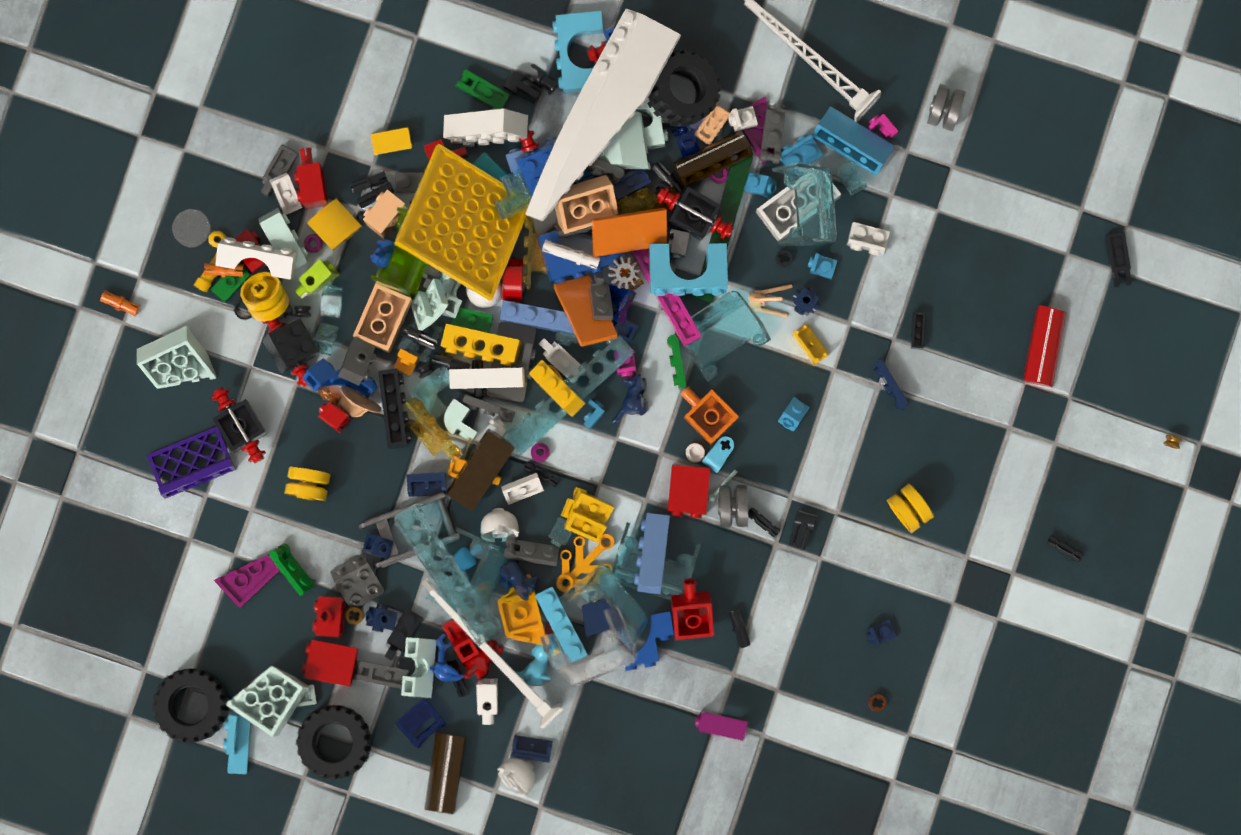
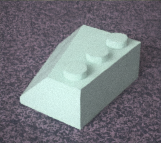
M634 111V116L628 119L622 125V130L610 139V144L598 156V159L622 169H651L650 163L647 161L646 154L648 151L644 143L643 136L645 133L642 115L640 112Z
M187 326L137 349V365L157 389L180 385L181 382L192 380L193 383L199 382V379L217 378L206 350Z
M271 666L248 687L239 692L237 696L228 701L226 705L269 735L279 736L309 686L296 677Z

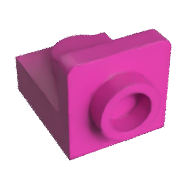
M884 114L880 117L876 115L869 121L871 125L868 129L870 131L880 125L879 129L885 137L889 136L892 139L898 134L896 127Z
M633 349L615 351L617 375H622V377L633 376V372H636Z

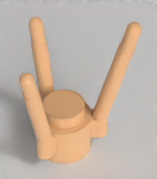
M784 285L749 293V308H754V312H764L787 318L788 314L761 307L765 306V301H782L783 298L765 297L763 294L792 288L793 285Z

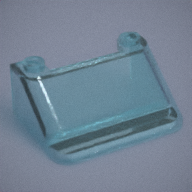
M730 291L691 317L701 334V339L685 346L684 349L706 381L709 382L718 373L714 363L749 340L756 346H762L769 342L771 338L760 318L740 293Z

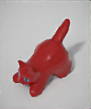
M488 636L483 638L499 656L502 654L503 648L498 647L496 640H490ZM480 647L477 648L478 655L463 662V667L467 668L464 675L466 679L473 674L482 679L489 673L492 660Z

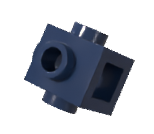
M810 287L808 289L803 288L801 291L797 290L792 297L794 300L792 304L795 307L794 311L802 316L804 314L808 316L810 312L814 314L820 305L817 303L819 300L818 293ZM804 297L810 299L808 304L803 302Z
M377 604L376 607H369L365 615L366 625L372 626V631L382 633L384 629L394 631L398 612L388 610V606Z

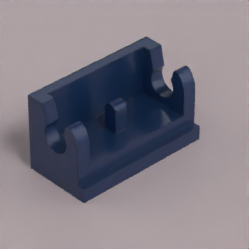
M445 472L406 475L409 497L432 496L442 492L447 495Z
M514 735L510 757L549 763L553 741Z

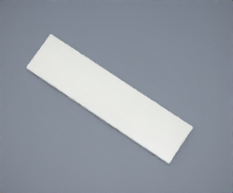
M524 368L449 369L450 389L525 387Z

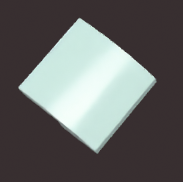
M433 278L426 292L418 291L411 304L418 330L422 331L430 326L448 306L441 280Z

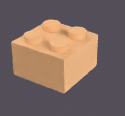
M388 190L385 193L381 192L376 198L377 203L373 208L369 207L364 213L365 218L363 219L366 225L383 239L388 237L408 212L406 204Z

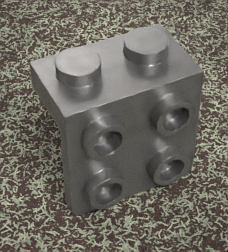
M364 553L352 557L350 561L337 565L330 571L334 583L349 608H357L384 592Z

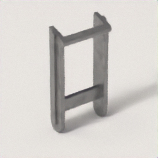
M443 492L366 520L365 523L359 525V528L363 529L376 524L380 536L393 541L389 559L374 564V569L387 567L460 539L459 533L456 534L444 502L445 494ZM437 502L449 537L399 554L388 519Z

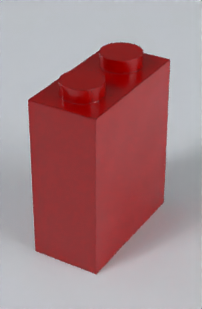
M672 465L667 512H671V516L682 517L683 513L690 514L691 518L701 519L702 515L706 516L710 468Z
M311 640V643H308L306 648L308 660L303 663L302 673L305 674L304 678L351 687L359 649Z

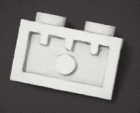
M853 222L847 245L851 246L850 249L861 251L864 249L868 250L871 255L880 256V254L885 253L890 231Z

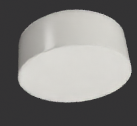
M693 443L687 447L686 457L689 461L697 463L704 458L705 450L702 445Z

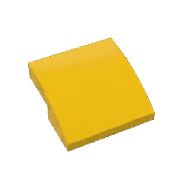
M337 199L326 205L307 222L332 251L362 227Z
M580 490L571 507L564 528L598 543L607 528L606 522L614 510V506Z

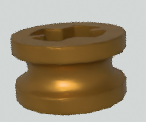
M1172 435L1165 436L1167 438L1163 442L1165 446L1180 449L1179 443L1183 441L1182 439Z
M352 607L346 612V620L350 624L357 625L364 618L363 612L359 608ZM352 611L355 613L359 612L360 616H357L359 617L358 621L355 619L350 620L349 616H352L350 615Z

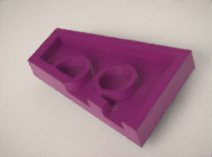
M766 96L746 107L753 106L758 125L742 130L758 158L760 156L765 112L768 109ZM767 149V153H773L774 151L772 149Z
M268 554L214 581L241 608L280 570Z

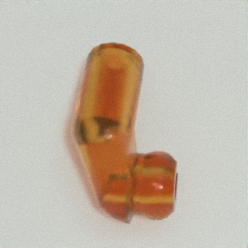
M329 386L318 390L323 400L335 404L339 403L341 395L330 392Z

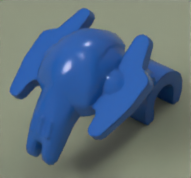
M389 239L377 241V244L381 246L370 256L373 263L386 268L392 267V264L388 263L391 261L403 265L405 257L395 252V248L400 249L401 247Z
M442 634L436 640V644L439 647L438 663H436L435 668L430 667V670L441 681H458L464 675H459L456 670L445 663L446 650L452 643L444 644L442 639L446 637V634Z

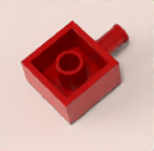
M304 148L299 149L302 165H298L297 171L294 172L295 182L300 187V190H297L298 202L305 209L328 205L324 170L319 162L313 163L312 148H306V153Z
M692 578L685 579V594L671 595L675 640L714 636L712 603L709 591L696 592V580Z
M319 596V599L315 600L314 612H317V620L313 621V631L316 632L317 636L343 638L345 599Z

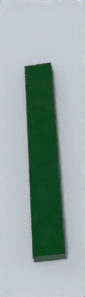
M753 157L732 165L729 170L717 217L719 215L722 216V221L726 224L729 221L733 222L732 227L735 224ZM715 231L711 235L709 244L727 243L728 249L731 235L729 238L725 236L722 239L721 233ZM706 256L700 276H702L707 269ZM704 293L702 296L694 295V299L712 303L714 295L712 293Z

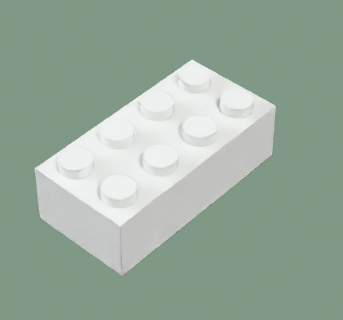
M507 109L444 115L443 138L451 140V143H463V146L473 147L475 143L479 145H489V142L502 144L504 140L519 142V139L527 138L528 115Z
M817 164L757 208L756 213L779 243L838 200L841 193L820 165Z

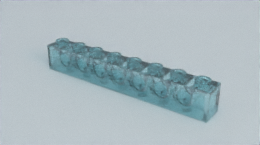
M620 335L616 339L608 340L606 342L608 346L604 350L599 348L592 355L593 360L589 363L585 361L577 368L579 372L575 376L571 374L564 380L582 400L636 353ZM610 350H615L618 354L617 359L614 361H610L607 358V353ZM595 363L603 365V371L600 374L593 372L592 368ZM583 375L589 379V383L585 387L580 386L578 383L579 378ZM552 397L546 402L544 400L539 402L535 406L537 410L532 415L527 413L521 419L523 422L518 427L514 425L506 432L508 436L505 439L515 447V450L520 455H523L568 414L561 407L556 413L550 410V404L555 401ZM543 414L546 417L544 425L536 423L537 415ZM524 427H529L532 431L529 438H524L521 434Z
M413 505L395 515L394 524L480 646L497 636L501 626L498 618L492 616L489 612L488 604L480 599L477 588L474 585L471 586L466 572L459 569L456 558L446 550L445 542L442 539L439 540L436 536V530L432 524L427 523L424 512L421 509L418 510L416 505ZM419 526L421 529L414 530L412 527ZM429 541L432 544L427 546L424 545L422 542ZM440 556L442 560L436 561L433 557ZM449 571V572H451L453 575H452V576H446V575L444 574V572ZM462 587L464 590L458 592L454 588ZM472 602L475 606L468 607L465 603ZM481 617L485 620V622L480 623L476 620V618Z

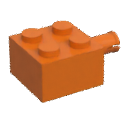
M688 386L680 394L692 406L691 410L684 416V419L710 445L739 418L713 390L704 398H699Z

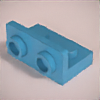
M805 134L797 139L798 143L791 146L789 144L781 149L780 160L790 176L823 157V153L814 141L812 134L809 136Z

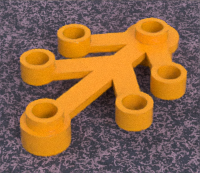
M602 535L599 539V545L584 560L583 546L585 545V539L581 536L574 539V545L576 546V568L571 573L569 569V560L572 558L571 552L563 550L560 553L562 574L556 581L557 588L560 591L567 593L572 591L574 587H590L591 589L598 587L599 581L595 577H591L588 580L576 579L581 573H603L604 575L612 573V566L608 563L590 565L605 549L608 550L614 546V538L611 535ZM579 538L583 540L581 546L576 544V540ZM606 538L610 540L608 546L603 544V540ZM564 552L569 553L570 557L568 559H563L562 554ZM609 566L610 572L605 573L603 567ZM568 579L570 582L567 587L562 585V581ZM595 579L597 581V584L594 587L590 586L589 584L590 580Z

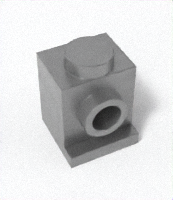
M671 229L670 236L674 237L669 238L668 243L671 250L670 258L681 260V257L685 258L690 233Z

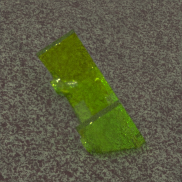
M398 207L397 211L402 214L397 220V227L400 231L408 210ZM396 245L388 266L379 269L376 276L371 275L370 279L381 286L413 298L418 290L427 263Z

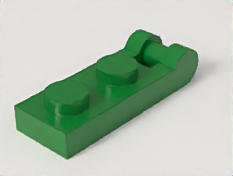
M466 69L463 71V77L455 85L458 89L494 109L504 108L510 98L508 93ZM469 80L473 81L471 87L467 86Z
M670 335L667 339V345L669 348H672L673 355L669 356L671 367H675L676 374L672 375L674 386L678 385L679 390L686 389L679 340L677 336Z
M283 543L278 546V549L275 548L270 551V558L300 596L316 586L290 553V547L287 544Z

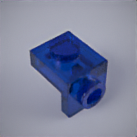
M680 125L672 131L682 157L700 150L690 125L687 127Z

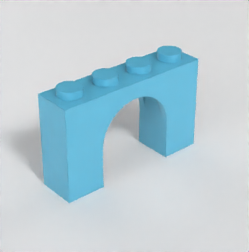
M601 11L556 15V21H553V31L558 33V40H554L555 51L560 53V58L556 59L557 70L562 72V77H558L559 89L563 88L564 94L581 92L593 68L583 69L575 66L570 61L567 53L571 42L577 37L603 33Z
M727 243L707 244V269L702 276L693 280L679 278L673 273L669 261V244H650V294L656 296H664L666 294L702 296L704 293H712L714 296H720L727 293Z

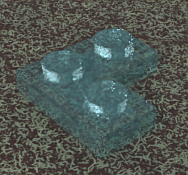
M519 169L501 177L508 196L496 201L494 204L502 220L528 208L532 197Z
M440 368L436 369L409 391L433 422L447 410L437 397L438 393L450 385V381Z

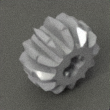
M620 256V263L615 259L613 260L616 267H608L610 270H614L613 273H608V277L615 276L611 283L614 284L618 281V288H621L624 282V287L628 289V282L634 286L636 283L632 279H640V276L635 275V272H640L641 270L640 268L634 269L638 264L636 261L630 264L631 257H628L626 262H624V257ZM622 268L625 270L628 268L627 277L620 276L619 273H622L620 272Z

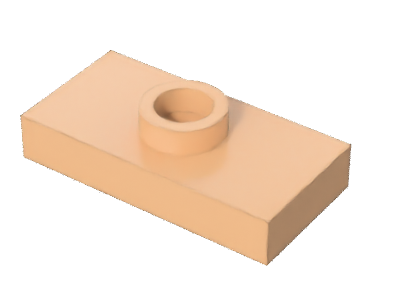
M718 104L706 116L694 133V136L708 145H711L730 115V112Z

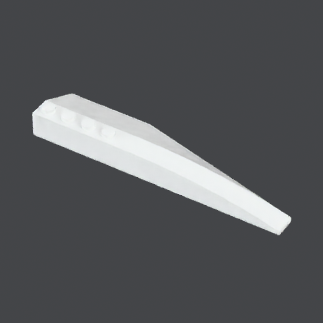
M625 9L555 142L526 211L527 216L544 221L559 203L558 200L561 196L568 193L573 182L576 179H580L584 174L585 168L588 165H592L610 144V139L622 130V125L634 116V111L646 102L681 37L679 33L641 13Z

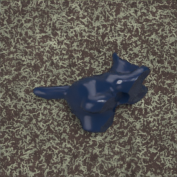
M641 374L622 380L626 384L628 391L622 408L612 420L613 424L619 422L624 414H638L642 416L648 411V402L643 397L647 388L646 378H642Z
M511 559L505 565L500 566V583L504 588L513 586L518 596L527 601L529 599L527 593H533L535 590L537 577H526L518 561Z

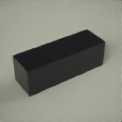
M913 312L910 349L922 350L924 347L926 313Z

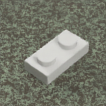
M288 173L269 180L283 213L287 215L302 208Z
M537 473L501 486L508 505L544 491Z

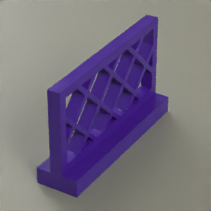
M217 426L147 455L159 487L160 495L164 499L236 470ZM217 433L218 440L215 445L206 442L209 435ZM194 441L201 443L198 452L189 450L191 443ZM204 445L214 448L210 457L201 454ZM177 448L184 450L180 460L171 457L173 450ZM217 450L224 452L226 457L221 461L213 459ZM187 452L196 455L192 465L183 462ZM160 455L166 457L162 467L155 465L153 458ZM199 457L208 460L206 466L201 469L195 467ZM169 459L178 462L174 472L165 469ZM181 464L190 467L187 475L177 474ZM163 472L172 474L170 481L162 484L160 478Z

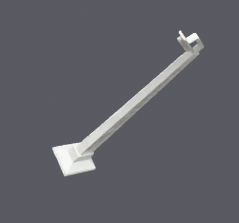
M744 0L745 5L849 101V105L856 110L855 122H858L880 98V90L868 94L863 88L859 89L754 0ZM797 47H803V52H801ZM806 50L813 56H806ZM811 60H818L819 67ZM821 63L831 71H822ZM827 75H836V83ZM839 78L849 86L839 87ZM855 90L857 94L852 99L845 91Z
M428 578L422 582L430 595L435 598L444 610L534 704L536 710L542 715L540 719L541 729L563 710L561 703L550 706L545 699L542 700L478 633L437 594V589Z

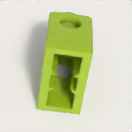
M319 259L299 278L302 284L295 289V292L302 299L308 293L317 294L340 274L329 260Z

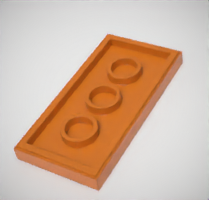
M659 208L592 219L593 255L598 257L648 249L650 244H667V210Z
M590 275L554 284V290L581 347L617 338V332L611 320H593L589 292L590 283L593 281Z

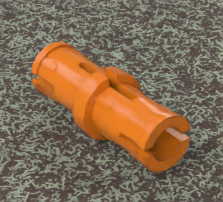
M204 263V268L212 269L204 270V275H221L223 278L225 276L243 277V272L235 271L243 270V265H237L235 269Z
M106 290L100 299L101 302L115 307L116 310L125 311L135 317L140 310V305Z

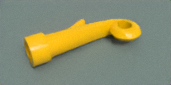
M214 231L209 235L208 240L210 245L218 248V243L214 242V238L220 237L222 240L227 237L221 231ZM217 252L209 264H216ZM203 272L200 278H197L194 286L207 293L217 275H204Z

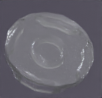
M188 209L180 212L175 217L172 224V232L175 239L181 245L198 247L209 238L211 224L202 212Z

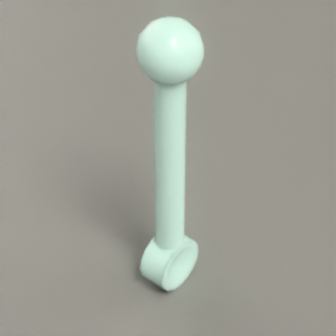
M734 470L721 485H726L736 475L737 471ZM719 487L713 494L708 496L709 501L716 499L715 496L719 493Z

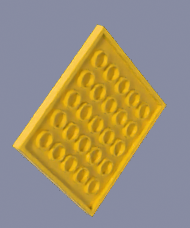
M438 144L433 151L394 244L487 300H492L527 217L526 211L531 200L441 144Z

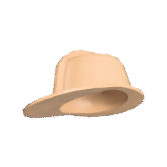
M347 386L341 387L342 397L338 403V408L349 416L359 417L367 411L381 412V407L373 400L367 399Z

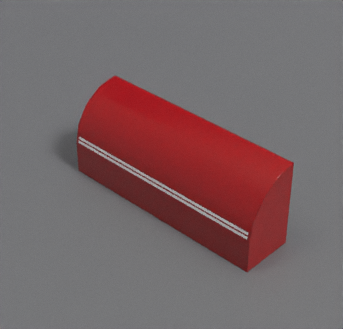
M1041 305L1037 307L1023 382L1053 388L1067 312Z

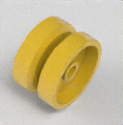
M270 272L257 273L244 282L241 288L240 296L252 317L257 321L274 320L281 316L289 305L288 294L279 278L271 276Z
M289 467L287 477L299 481V483H287L284 494L296 496V498L326 501L328 491L325 488L316 486L317 484H329L331 474Z
M907 484L900 490L903 499L899 495L894 494L887 499V502L910 533H913L920 528L918 519L927 523L934 516L922 496L910 484Z

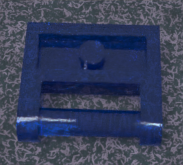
M608 284L612 306L618 308L617 312L613 311V319L618 323H624L627 319L626 313L636 293L630 289L618 288Z
M425 698L395 722L417 749L435 731L447 725ZM433 716L436 721L415 738L413 733Z

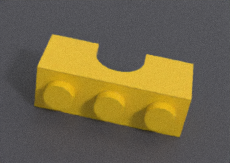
M543 360L528 373L571 417L586 404Z

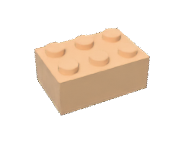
M606 175L571 185V189L567 194L561 196L558 200L559 203L555 207L558 225L564 234L592 226V219L618 215L613 185Z
M375 284L353 337L390 353L412 304V299L384 286Z

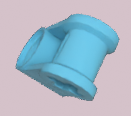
M729 437L720 438L715 446L710 449L702 463L715 473H718L734 448L733 440ZM728 440L730 442V449L722 450L721 441L726 442Z

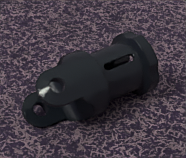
M531 64V67L537 71L538 76L534 78L530 74H525V77L535 85H540L548 91L549 95H552L559 85V80H554L547 75L545 70L536 64Z

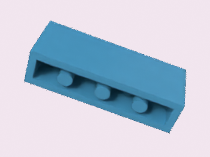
M831 106L812 134L814 138L877 176L895 147Z

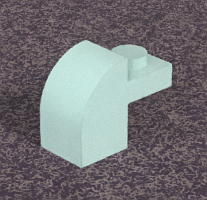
M455 399L452 400L445 412V426L453 436L459 430L461 437L466 440L470 438L475 440L478 433L463 423L471 410Z

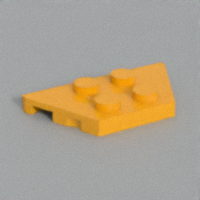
M530 574L526 575V577L532 578ZM512 587L506 595L497 600L506 638L544 646L548 645L535 590L533 593H527L529 599L525 601L518 596L515 588Z

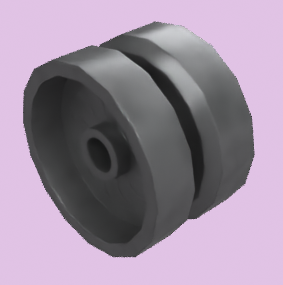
M940 84L929 109L930 114L927 124L937 126L942 116H944L943 129L953 131L966 92L956 89L953 91L951 99H948L950 87Z
M719 485L718 515H720V527H731L732 515H735L737 527H748L747 485H736L735 497H732L729 485Z

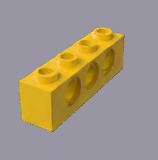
M446 324L441 347L445 348L447 353L457 354L458 351L464 353L463 356L475 358L476 355L482 357L483 361L493 363V360L501 361V365L511 367L512 364L518 365L523 342L513 338ZM466 337V345L460 347V339ZM484 341L485 348L481 351H478V344ZM503 346V353L496 355V348Z

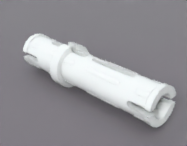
M546 239L542 248V252L550 253L576 262L577 265L582 264L597 269L600 257L584 253V250H574Z

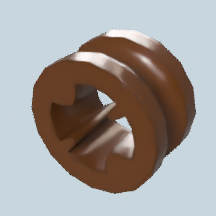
M880 694L873 695L868 700V706L874 712L882 711L886 707V699ZM874 698L882 700L880 708L872 705Z

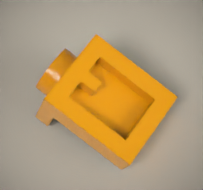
M400 349L394 368L411 376L419 359Z

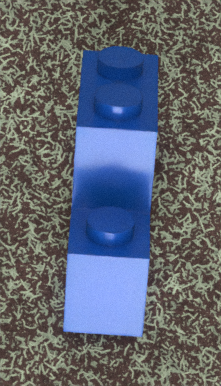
M324 358L308 369L302 378L314 392L327 386L340 385L357 390L367 399L378 388L375 381L369 376L366 380L363 379L359 385L338 377L340 369L336 372L333 365Z
M670 612L651 615V631L646 643L633 656L620 660L621 668L630 671L637 669V665L644 664L645 668L656 666L659 656L655 638H659V641L671 639L670 635H674Z

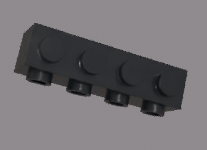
M398 369L378 371L388 448L408 447V442L411 441L410 430L406 429L409 417L408 411H404L403 404L407 403L406 394L401 390V385H404L403 373H399Z

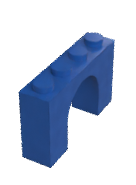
M558 231L540 235L537 239L550 283L554 281L556 284L566 282V278L569 277L578 279L584 277V273L591 271L592 274L602 272L605 267H616L613 263L614 259L620 263V256L624 257L623 253L598 256L600 261L597 269L582 264L577 265L576 262L550 253L542 252L545 239L562 245Z

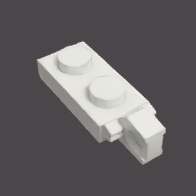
M543 339L539 343L546 350L543 353L546 359L573 384L586 371L579 362L556 342H553L551 345Z

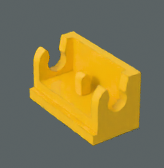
M409 127L370 134L374 155L412 148Z
M808 324L793 332L792 337L814 366L830 355Z

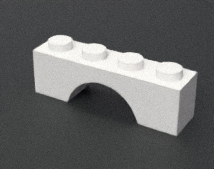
M229 237L222 239L218 243L215 266L235 269L241 260L257 258L268 266L271 276L291 279L295 275L297 253L292 252L291 249H274L273 246L266 244L258 246L254 245L255 243L251 241H243L242 243Z

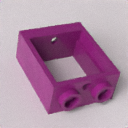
M701 712V715L696 716L694 726L698 727L697 731L744 741L748 722Z

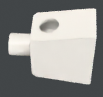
M498 678L478 679L477 713L482 715V724L491 725L494 724V715L498 712ZM485 702H490L491 705L487 706Z

